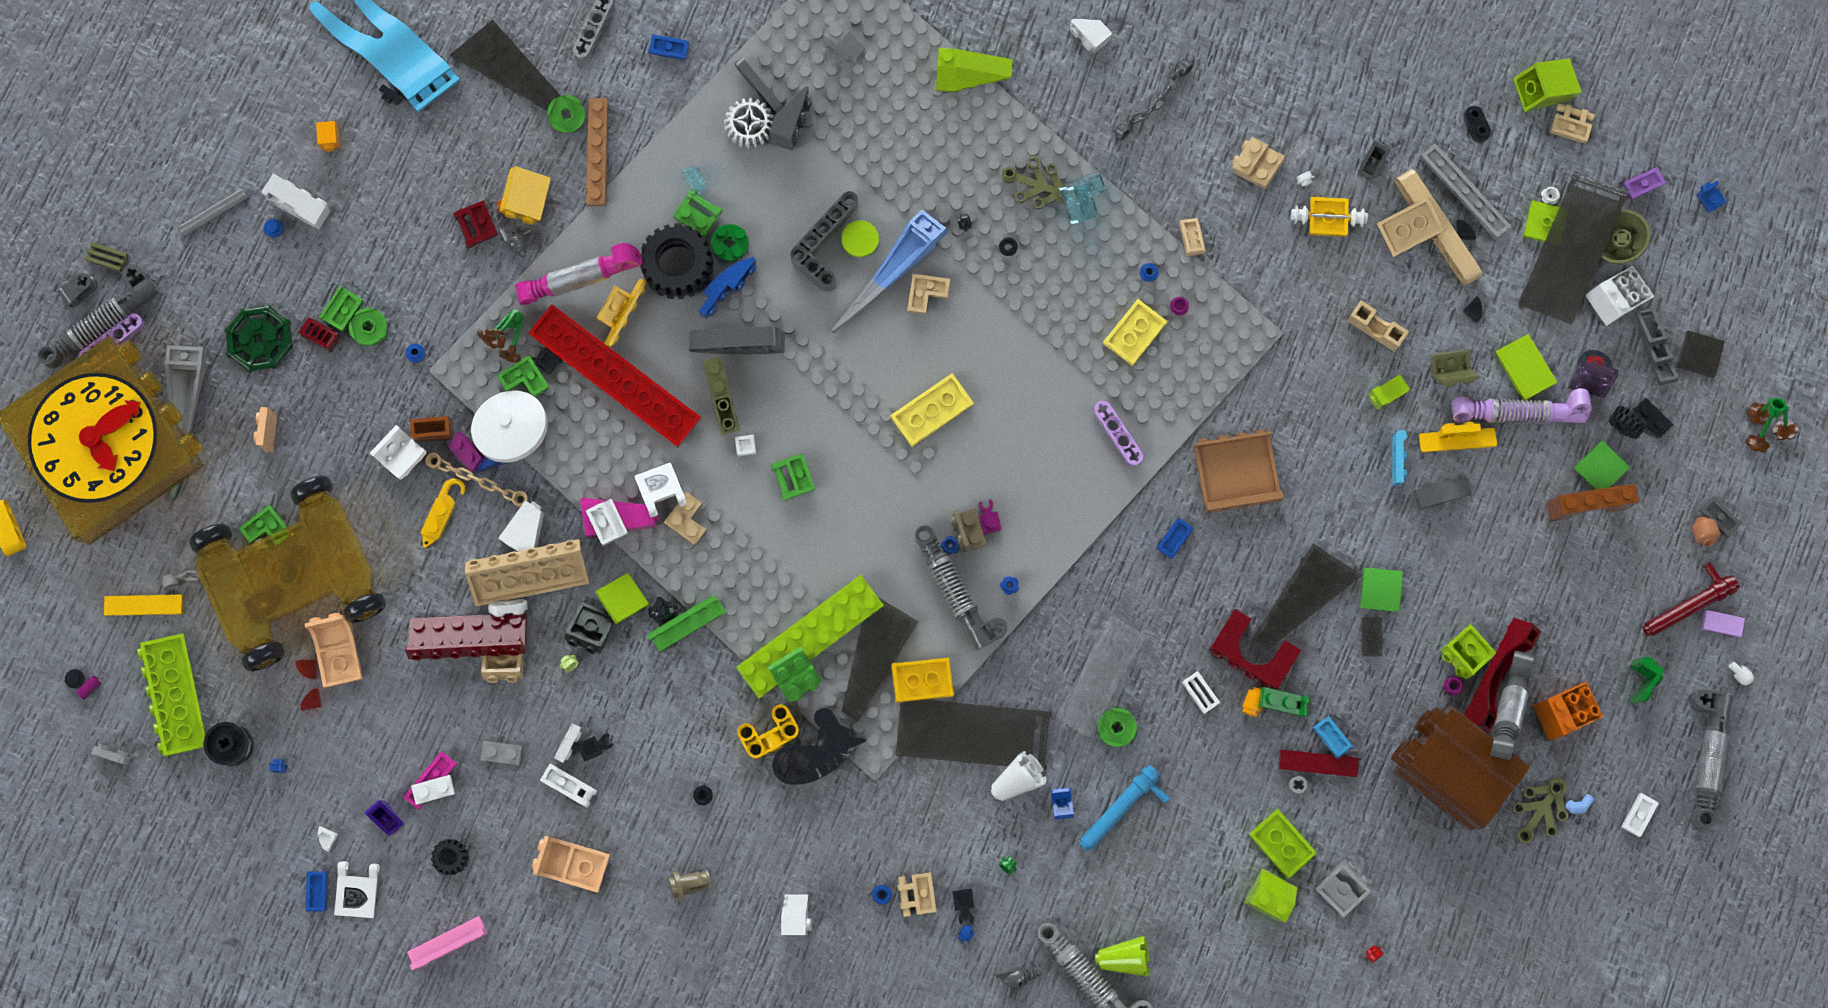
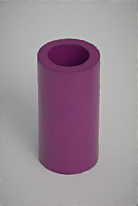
M92 675L76 691V694L85 700L101 684V681Z

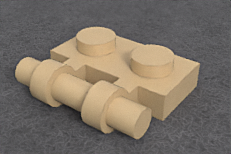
M1558 103L1556 111L1563 112V115L1556 113L1550 133L1586 144L1592 124L1585 121H1593L1595 114L1589 113L1586 109L1579 110L1573 108L1572 105ZM1573 115L1579 117V120L1570 118L1569 116Z
M931 872L911 875L912 883L909 884L906 883V876L898 877L899 885H897V890L900 891V909L903 910V917L911 916V907H916L917 915L937 912ZM913 889L915 901L909 902L908 890Z

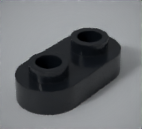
M1477 106L1469 107L1463 116L1472 139L1475 142L1483 143L1490 137L1491 129L1482 109ZM1472 113H1476L1477 117H1473ZM1479 129L1484 130L1485 134H1481Z

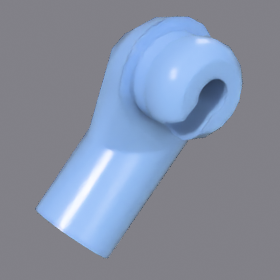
M1586 794L1581 802L1569 800L1565 807L1572 814H1582L1587 811L1595 799L1591 795Z

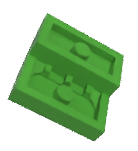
M1601 440L1574 468L1595 489L1611 487L1630 466Z
M1363 567L1360 608L1399 612L1402 571Z

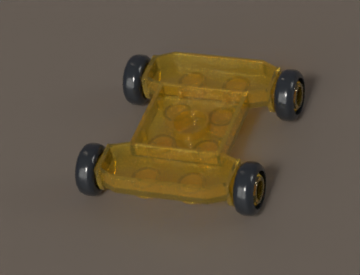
M315 476L298 483L291 490L292 501L299 506V522L238 551L229 542L232 538V532L227 524L219 523L207 526L194 533L189 539L191 549L197 553V573L227 640L244 654L241 661L247 671L254 672L267 668L284 657L285 651L282 644L274 642L272 639V622L332 593H335L342 603L346 605L343 612L350 623L367 620L382 612L386 607L383 595L375 593L373 589L374 572L343 505L330 495L333 486L327 476Z

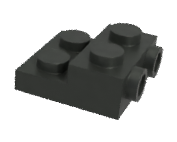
M581 601L565 632V640L572 647H578L579 645L584 647L590 654H595L596 652L601 654L615 622L607 611Z

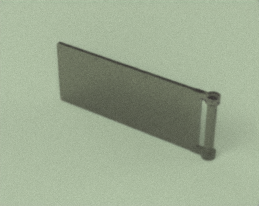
M1574 171L1523 291L1519 306L1568 324H1573L1628 196L1629 189H1620L1580 175V172ZM1579 182L1620 196L1617 201L1576 187L1575 185Z
M935 700L900 702L895 755L1008 767L1023 751H1026V755H1033L1036 717H1042L1038 762L1043 770H1047V764H1045L1049 718H1051L1052 712Z

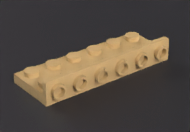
M579 539L465 562V575L475 606L590 584Z

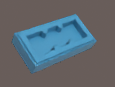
M1329 716L1313 727V730L1336 759L1353 748L1352 744Z

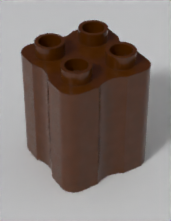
M1437 706L1432 711L1427 710L1414 726V729L1421 733L1417 740L1411 738L1408 742L1404 740L1390 758L1397 764L1393 773L1468 831H1473L1475 828L1480 830L1488 825L1530 768L1528 764L1513 753L1511 761L1490 756L1494 738L1452 706L1448 707L1445 711Z

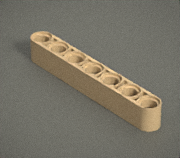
M1410 169L1395 178L1398 189L1410 206L1426 197L1430 198L1446 230L1433 237L1432 240L1460 282L1467 286L1482 276L1480 267L1416 171Z

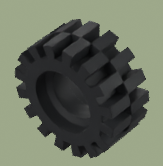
M1618 406L1609 418L1611 426H1614L1615 430H1619L1621 434L1623 433L1624 436H1629L1632 439L1639 438L1647 427V422L1644 421L1643 417H1640L1638 413H1634L1632 409L1629 410V408H1624L1623 406Z
M453 839L438 842L439 844L435 845L434 851L431 852L432 866L437 869V872L444 875H456L458 872H462L463 868L468 864L466 863L467 860H469L467 856L468 850L465 849L466 846L461 844L460 841ZM449 849L454 850L457 854V860L452 865H447L443 861V854Z

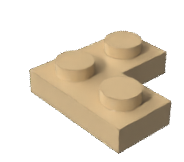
M913 274L907 312L926 315L929 297L947 299L950 279Z
M686 492L684 496L687 504L680 507L678 503L664 521V524L695 546L707 530L692 520L693 516L702 506V502Z

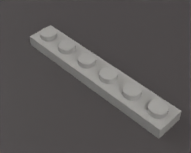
M1436 144L1432 145L1420 156L1495 240L1511 227Z

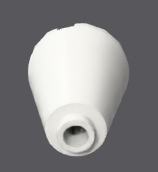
M1023 751L991 786V793L995 799L1004 801L1042 787L1046 783V776L1042 777L1041 774L1044 770L1033 755H1026V751Z

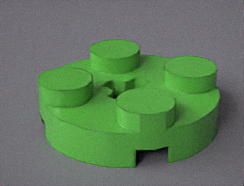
M563 95L555 98L548 107V121L558 132L574 133L584 123V107L573 96ZM566 109L570 110L571 118L563 119L561 112H565Z
M363 308L358 310L352 320H350L349 332L352 338L360 345L374 346L387 338L388 322L381 312L373 308ZM366 323L373 325L371 331L364 330V327L367 326Z
M1113 708L1101 715L1097 724L1099 738L1105 744L1111 747H1121L1133 740L1137 731V725L1129 711L1122 708ZM1119 722L1122 731L1119 730L1115 733L1111 726Z

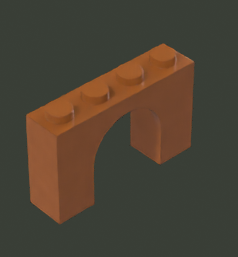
M1634 483L1559 495L1549 501L1547 507L1550 521L1553 522L1570 519L1575 515L1599 509H1606L1607 513L1626 510L1639 503L1636 484Z

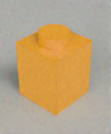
M335 121L316 123L318 146L327 152L341 148L340 131Z

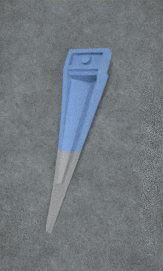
M921 210L907 224L873 278L832 328L833 334L935 249V245L948 233L947 228Z

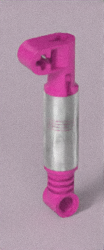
M629 243L616 244L611 247L612 255L607 257L598 256L547 273L542 279L517 283L515 289L520 305L535 303L538 298L549 295H561L607 280L611 275L641 266V254L635 246Z

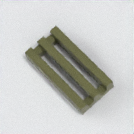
M91 242V249H88L89 254L85 257L86 261L119 272L123 271L129 256L127 253ZM96 249H99V250H102V251H105V252H108V253H111V254H114V255H117V256H121V257H123V258H122V259H118V258H115V257H112V256H109V255H106V254L97 252V251H95V250H96ZM93 255L120 263V265L116 266L94 259Z

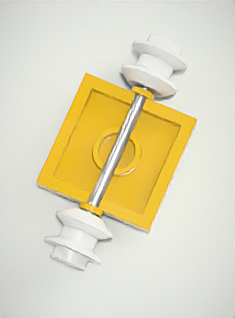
M1311 197L1310 212H1308L1306 206L1303 209H1298L1296 205L1295 209L1291 210V220H1294V224L1297 221H1302L1303 225L1309 220V235L1347 237L1348 222L1350 221L1352 227L1357 223L1362 228L1364 224H1367L1368 213H1365L1364 209L1361 212H1357L1354 208L1348 214L1349 199Z

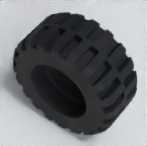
M675 223L674 227H670L669 224L664 225L665 229L663 230L657 228L654 230L655 234L653 236L648 235L646 238L647 243L642 244L641 247L642 265L640 268L649 287L652 290H656L660 296L666 295L668 299L678 297L679 300L684 299L686 295H689V297L694 296V292L697 290L699 292L704 289L703 285L708 284L710 281L709 276L713 273L714 264L712 252L706 238L702 237L697 229L692 230L691 226L688 225L681 227L680 223ZM684 247L693 253L694 265L686 274L672 277L661 271L659 260L663 253L670 248Z

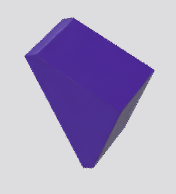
M378 800L364 812L388 836L392 835L404 824L385 800Z

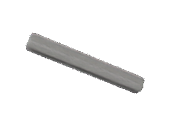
M242 189L236 191L180 225V232L186 236L247 199L246 193Z

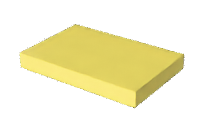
M1137 299L1106 337L1103 344L1133 366L1168 321Z

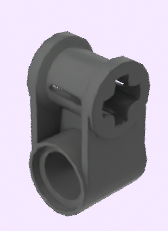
M79 273L68 283L61 286L58 294L72 308L80 304L83 299L96 290L97 281L86 273Z

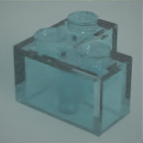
M1101 173L1087 174L1059 188L1071 224L1086 222L1099 215L1093 197L1106 191Z

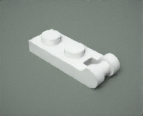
M549 764L540 779L543 783L587 808L590 805V799L597 793L596 789L552 764ZM581 788L586 791L583 798L578 796Z

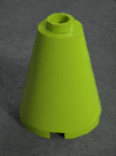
M1140 936L1100 949L1099 953L1095 954L1096 966H1100L1101 970L1150 976V968H1147L1150 956L1146 936Z

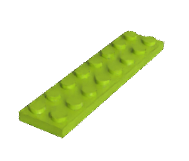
M859 575L736 668L760 699L778 686L768 666L799 647L803 649L809 661H811L884 607V605L863 576Z

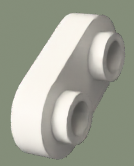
M525 599L496 601L488 604L489 613L493 614L494 617L504 616L505 613L520 615L528 609L527 600Z

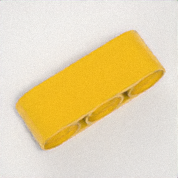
M3 499L0 501V547L5 556L9 557L25 550L27 547L11 507Z

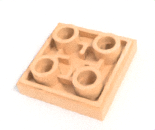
M261 407L260 412L256 414L258 428L254 432L253 440L265 452L273 453L278 415L267 407Z

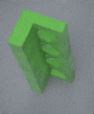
M712 595L647 634L649 640L654 641L659 652L725 614L726 610L718 596Z

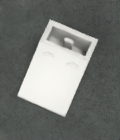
M1633 266L1599 284L1585 295L1606 326L1654 297Z

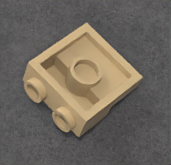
M1252 137L1250 141L1246 140L1243 143L1240 156L1236 155L1232 161L1233 173L1266 189L1285 161V156L1270 149L1268 144Z
M523 654L517 656L499 655L497 657L490 655L482 656L481 674L483 680L489 683H496L498 680L506 679L507 682L514 683L517 682V679H522Z

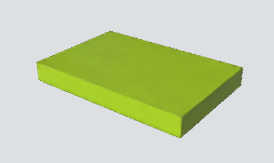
M1529 334L1494 352L1523 401L1558 383Z
M1278 808L1248 834L1287 879L1293 876L1317 854Z

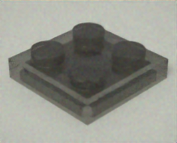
M1689 330L1686 331L1676 367L1714 378L1725 341Z

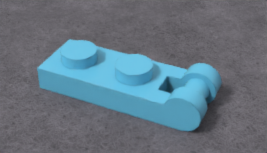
M1404 430L1397 431L1392 437V486H1401L1407 478V470L1404 469V462L1407 459L1404 441L1407 438V433Z

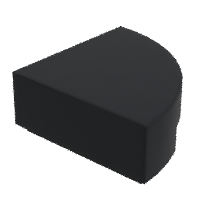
M1457 219L1456 233L1460 239L1475 240L1476 233L1466 221Z
M1477 296L1463 310L1476 323L1482 317V303Z

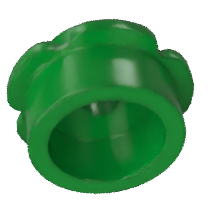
M1010 856L1007 858L1002 857L999 866L1004 872L1011 874L1013 871H1017L1015 867L1017 863Z

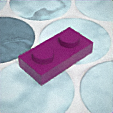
M457 432L447 445L470 472H475L486 458L463 432Z

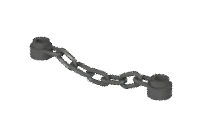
M1182 59L1177 65L1178 70L1168 77L1166 90L1162 96H1159L1145 111L1130 115L1125 124L1119 123L1114 129L1115 136L1120 140H1124L1130 133L1131 129L1129 126L1132 123L1135 124L1143 121L1151 112L1160 110L1167 102V95L1176 88L1178 76L1180 74L1184 76L1189 74L1194 64L1188 59ZM1170 79L1175 80L1173 87L1169 85ZM1159 99L1163 101V103L1158 108H1156L1157 106L1155 104L1159 101ZM1141 114L1143 118L1134 121V116Z

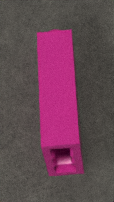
M580 498L585 535L588 539L597 538L598 536L586 510L608 500ZM613 501L627 532L657 527L656 522L659 521V516L650 517L645 504Z

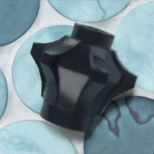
M657 597L653 606L648 608L649 618H653L655 623L661 627L678 616L677 604L665 601L662 597Z

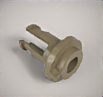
M676 870L672 871V877L668 878L672 898H677L679 902L684 901V895L699 892L705 888L711 889L708 870L679 876Z

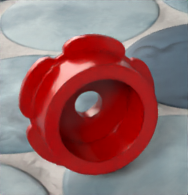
M1372 946L1366 951L1367 956L1365 958L1374 963L1384 955L1381 950L1382 947Z

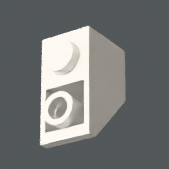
M1071 20L1070 32L1074 37H1079L1082 40L1083 46L1088 51L1091 50L1095 54L1111 40L1112 33L1100 20Z

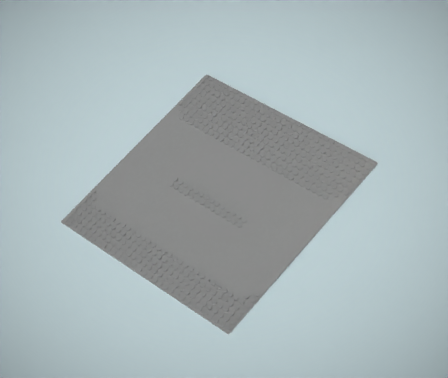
M787 0L607 186L606 206L586 207L430 368V373L475 414L480 406L489 398L505 392L506 390L497 375L517 362H509L499 357V350H508L509 346L512 345L517 328L510 329L507 327L504 330L503 336L506 338V342L502 349L498 347L493 349L487 346L477 335V330L480 329L483 332L487 329L493 330L512 309L518 310L524 316L522 321L524 326L520 331L515 346L517 347L515 353L521 356V360L530 356L533 362H535L544 348H546L532 338L528 332L551 304L604 343L612 328L597 320L596 317L614 286L631 294L638 280L645 279L640 266L611 275L607 280L561 295H549L538 298L535 303L528 305L519 304L515 285L523 281L542 279L547 273L598 256L607 257L612 255L611 247L620 243H629L635 246L641 254L642 244L647 243L646 238L648 235L653 236L655 234L654 230L657 228L663 230L665 229L664 225L667 224L670 227H674L675 223H680L673 218V214L691 189L715 207L718 206L723 209L722 214L705 236L712 252L714 264L713 273L709 276L710 281L708 284L703 285L704 289L700 292L698 290L695 291V295L692 297L686 295L684 299L680 300L678 297L668 299L666 295L660 296L657 294L656 290H652L648 283H646V290L642 296L639 295L635 310L630 312L627 317V325L623 329L621 328L618 333V341L610 347L701 416V420L677 448L561 360L551 375L536 365L550 387L535 397L546 412L548 427L540 446L524 459L581 512L580 498L612 499L617 502L645 504L635 475L671 463L683 493L688 492L702 502V506L693 516L692 520L707 531L694 546L664 524V521L678 504L676 496L654 503L659 516V521L656 522L657 527L628 532L627 535L620 537L614 542L688 610L712 595L718 596L726 613L705 626L743 661L856 577L862 575L884 607L810 661L822 682L819 683V687L816 690H808L802 694L803 696L800 700L790 701L789 703L818 730L820 727L815 723L814 714L821 708H829L843 726L854 729L856 737L867 739L866 742L855 747L849 758L871 779L877 780L952 698L945 697L896 703L891 664L949 657L953 692L955 695L1282 336V331L1195 255L1186 256L1184 245L996 82L981 84L974 88L961 89L958 92L936 91L939 48H957L903 1ZM834 20L848 29L865 47L854 63L824 43L823 34ZM741 57L749 64L783 107L805 86L809 87L812 105L810 111L805 113L806 123L804 128H800V141L798 146H794L793 151L772 145L771 139L766 140L763 138V145L757 142L756 148L753 144H750L748 149L746 143L740 147L739 141L734 144L733 138H728L727 134L729 132L725 131L727 125L724 124V120L727 119L726 112H731L729 110L730 106L736 108V101L742 104L743 98L746 102H749L750 97L753 99V103L757 99L760 100V105L764 103L735 67L734 63ZM753 111V116L764 120L759 113ZM746 112L741 113L738 117H743ZM750 117V121H747V122H748V124H747V125H748V130H749V125H751V123H752L751 117ZM734 126L739 133L746 135L744 129ZM761 129L755 130L752 135L758 133ZM1031 157H1036L1039 160V167L1047 184L1054 186L1051 177L1045 172L1046 166L1053 163L1057 167L1056 173L1061 183L1070 187L1072 191L1071 198L1066 203L1054 201L1043 206L1041 210H1036L1032 205L1033 200L1037 197L1043 199L1051 195L1050 193L1043 192L1019 204L1015 201V194L1018 191L1025 192L1033 187L1017 181L1010 184L1005 183L1002 180V171L1006 167H1012L1017 173L1037 180L1032 169L1028 167V160ZM1035 161L1030 162L1032 166L1037 165ZM1052 167L1048 168L1049 172L1055 171ZM1008 171L1006 175L1010 177L1013 173ZM1061 190L1059 194L1064 196L1066 192ZM852 191L858 197L857 210L814 255L835 275V288L832 291H824L793 265L790 252L843 193ZM1018 195L1017 198L1023 200L1024 196ZM847 199L845 204L852 205L855 201ZM694 201L690 203L692 207L707 217H711V212ZM1036 201L1035 205L1041 206L1042 203L1040 201ZM921 210L947 228L948 233L935 245V249L833 334L832 328L873 278L907 224ZM838 212L832 215L835 219H839L842 216ZM960 214H968L971 219L972 228L968 229L967 232L959 228L957 219L960 218ZM856 220H864L876 228L879 234V244L872 255L855 258L844 250L842 233L849 223ZM726 224H734L743 228L749 240V249L745 256L743 255L738 261L731 263L721 261L714 254L711 247V238L716 228ZM822 226L819 230L825 233L829 230V227ZM1009 237L1017 242L1018 249L1013 256H1004L999 251V243L1002 239ZM729 239L725 241V244H727L728 248H731V245H735V242ZM809 240L807 245L814 246L817 242ZM1006 245L1005 249L1011 250L1012 247L1010 245ZM684 247L668 249L659 260L661 271L672 277L686 274L694 265L693 253ZM797 253L794 256L797 260H801L804 257L802 253ZM754 257L757 268L751 276H747L744 287L740 291L737 290L735 294L728 290V296L724 301L720 300L713 316H709L707 319L700 316L699 309L708 299L704 294V290L727 268L744 259ZM1146 263L1156 265L1159 270V275L1153 282H1146L1140 277V269ZM812 265L808 268V270L810 272H815L818 270V267ZM1148 269L1146 273L1152 275L1153 271ZM913 274L950 279L947 299L929 297L926 315L907 312ZM827 277L824 278L822 282L824 284H830L832 282V279ZM1175 297H1183L1188 301L1189 309L1186 314L1177 316L1171 312L1170 303ZM1139 299L1168 322L1136 363L1131 366L1105 346L1103 341L1136 300ZM772 326L778 327L785 332L784 353L711 354L689 351V332L692 330ZM720 356L722 357L740 431L724 435L720 433L703 365L704 360ZM953 373L974 402V405L911 447L890 418V415ZM524 383L511 390L522 391L531 395ZM1106 401L1111 405L1142 451L1143 460L1138 466H1130L1126 463L1096 418L1094 407L1097 402ZM1099 406L1098 412L1104 413L1106 418L1103 421L1105 422L1109 417H1112V414L1107 416L1105 412L1107 408ZM1110 421L1108 428L1115 431L1118 429V423ZM754 434L756 454L737 457L735 437ZM1122 436L1118 439V443L1121 446H1127L1129 440L1127 437ZM1131 446L1128 450H1125L1124 452L1127 453V451H1129L1131 454L1130 460H1135L1137 462V458L1139 455H1134L1132 453L1131 449L1134 447ZM803 453L815 490L783 501L781 497L782 491L775 471H772L770 465ZM787 466L783 467L782 471L789 491H793L795 488ZM991 499L993 501L992 512L998 511L1002 531L984 535L987 546L969 552H964L963 548H959L956 554L949 555L952 559L950 563H954L952 567H956L955 570L958 571L959 578H962L961 582H964L963 586H966L965 590L967 589V593L971 594L969 597L973 598L971 601H975L978 607L977 612L983 623L994 618H1001L1007 623V631L1002 638L976 651L962 623L954 616L956 612H952L953 607L950 608L952 605L948 604L950 601L946 600L947 596L944 597L945 592L941 593L943 589H939L941 585H937L939 581H935L937 579L933 577L935 573L931 574L934 570H929L927 566L928 557L924 556L926 553H923V549H920L917 544L915 532L922 525L930 526L938 539L936 542L940 543L938 546H941V542L946 537L952 536L957 538L958 531H954L951 524V516H953L954 510L962 513L975 509L979 519V515H984L979 510V502H982L984 508H988V500ZM923 531L919 534L921 540H928L930 534ZM1006 576L1015 577L1019 581V590L1016 593H1012V595L1005 594L1000 588V583L1003 582V578ZM994 624V628L990 630L989 626H986L992 639L995 638L993 632L998 631L1000 633L1002 628L1001 625L997 626ZM779 685L776 686L774 689L787 700Z

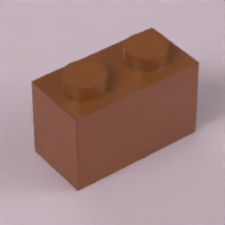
M449 416L410 419L411 439L415 442L453 439V421Z

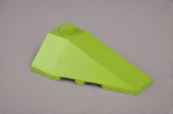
M939 48L936 91L958 92L961 89L974 88L985 83L1011 79L1013 59L960 49Z

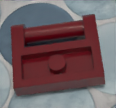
M484 200L453 213L455 220L460 225L467 248L475 247L479 243L498 236ZM465 216H470L478 236L472 237L464 218Z

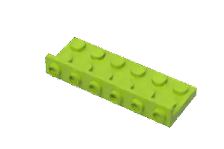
M184 634L141 642V648L137 649L139 660L144 661L145 667H142L141 670L143 678H147L149 686H145L147 697L152 698L153 705H149L151 716L156 717L157 723L153 724L155 735L160 736L161 742L157 743L159 754H163L165 758H168L171 755L204 748L203 742L206 734Z

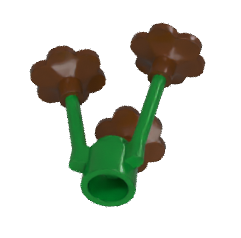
M512 309L493 330L487 329L483 332L479 329L477 330V335L487 346L493 349L497 347L502 349L506 342V338L503 336L504 330L507 327L510 329L517 328L512 345L509 346L508 350H499V357L509 362H519L521 356L515 353L517 349L515 346L520 331L524 326L522 323L524 316L518 310Z
M1770 398L1766 405L1753 403L1750 409L1747 410V415L1751 417L1752 423L1764 425L1760 434L1757 436L1749 435L1748 439H1746L1745 443L1750 446L1751 450L1762 453L1767 451L1770 444L1765 441V433L1772 419L1782 415L1783 421L1776 423V427L1773 428V434L1777 435L1779 440H1791L1795 437L1798 427L1788 420L1790 408L1783 399Z

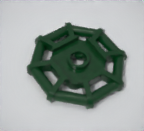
M268 304L262 307L240 309V313L224 329V332H226L227 357L232 358L249 373L256 370L278 368L277 365L294 346L291 340L290 319L283 317ZM264 314L262 319L251 320V318L249 317L252 315ZM269 316H271L280 324L277 326H273L271 323L268 322ZM246 319L247 323L242 330L236 331V328ZM282 329L284 342H280L278 339L279 331ZM262 334L263 341L255 343V337ZM234 335L239 336L238 340L240 346L236 349L234 344ZM278 346L282 347L279 350V352L275 355V357L272 358L271 355L278 348ZM243 351L251 356L250 360H245L239 354ZM259 357L268 358L266 362L255 363Z

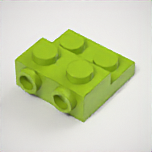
M1471 624L1440 650L1443 653L1442 658L1448 663L1451 662L1456 668V674L1465 679L1474 675L1496 653Z

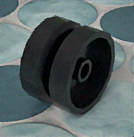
M221 722L208 730L203 746L206 755L211 761L216 764L233 767L241 765L248 760L252 754L254 742L249 730L242 725Z

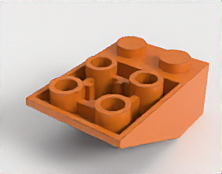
M1587 681L1532 705L1549 741L1565 736L1603 718Z

